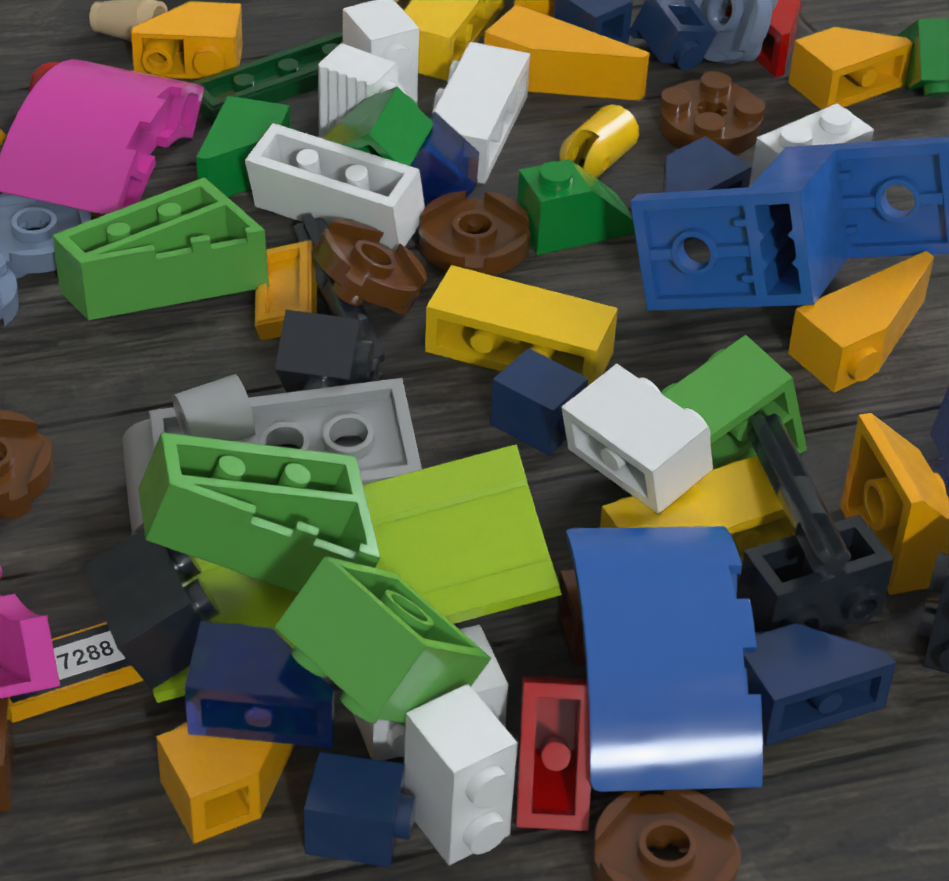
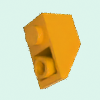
M190 1L132 27L131 39L134 71L165 78L202 79L239 66L243 47L241 4Z
M290 688L264 697L252 698L240 706L199 721L184 723L172 731L156 736L160 782L194 844L261 818L296 744L295 697Z

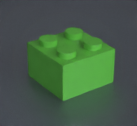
M326 556L275 626L280 633L295 645L291 651L293 658L313 674L323 678L328 676L344 691L340 696L341 702L356 716L373 724L377 723L378 720L395 721L405 726L407 712L464 685L469 684L472 686L492 659L394 572Z

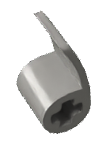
M236 374L172 395L175 414L183 435L262 445L255 434V422L250 401L241 380Z

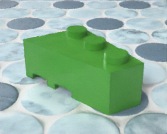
M205 177L52 235L60 292L87 320L255 290L264 283L269 287L265 230Z
M744 335L728 348L717 351L704 365L678 383L669 385L661 392L662 395L681 408H688L697 412L709 426L711 433L712 470L726 466L731 462L741 461L757 455L747 433L753 427L750 422L751 418L758 413H761L763 417L773 413L780 416L798 453L801 454L807 451L793 377L747 335ZM621 488L629 497H632L630 493Z
M161 432L138 488L145 539L147 541L297 593L301 591L325 556L373 568L377 565L380 555L356 456Z

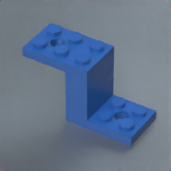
M949 136L785 147L749 188L637 194L630 203L647 311L814 305L848 258L912 256L928 251L931 255L949 254ZM893 185H901L909 189L914 196V208L907 211L893 208L887 201L886 189ZM689 237H695L704 241L710 250V261L700 263L692 260L685 252L684 240Z

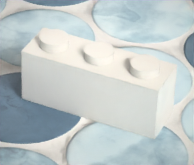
M474 42L469 43L461 60L453 61L449 72L448 85L445 89L439 88L436 93L433 113L429 118L434 125L420 148L424 149L423 171L483 184L486 183L527 98L530 53Z
M272 123L245 159L256 207L301 222L303 215L311 213L314 218H324L328 228L332 221L337 219L362 222L384 232L380 243L388 246L394 252L400 243L404 247L421 224V215L425 206L420 169Z

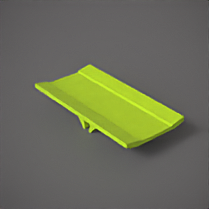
M517 444L363 485L380 555L375 568L397 574L452 624L561 595L560 586L543 536ZM195 557L202 573L193 579L199 578L204 583L220 609L221 613L212 618V621L223 646L202 658L195 665L186 668L154 688L153 694L157 703L300 665L291 655L295 645L275 628L298 593Z

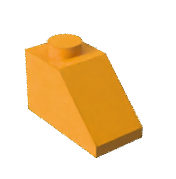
M833 27L795 40L788 83L821 110L836 103L846 107L905 86L913 42L904 37Z

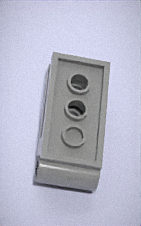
M402 378L248 398L254 416L255 434L262 445L356 456L363 485L422 469ZM174 407L150 410V419L131 426L122 438L132 535L144 528L138 488L161 432L183 435Z

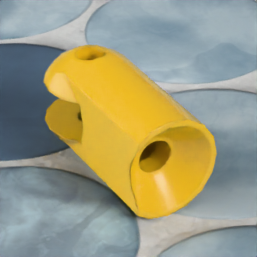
M612 104L604 106L564 140L559 153L560 161L571 159L578 165L581 159H585L583 169L595 178H598L636 144L639 137V127L635 118L628 110L621 106Z

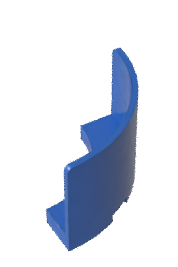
M725 526L568 529L566 531V542L572 557L576 576L584 637L589 721V780L592 787L597 791L762 787L763 736L761 694L748 693L747 670L744 667L743 653H754L757 648L750 599H736L737 574L741 573L742 564L736 545Z

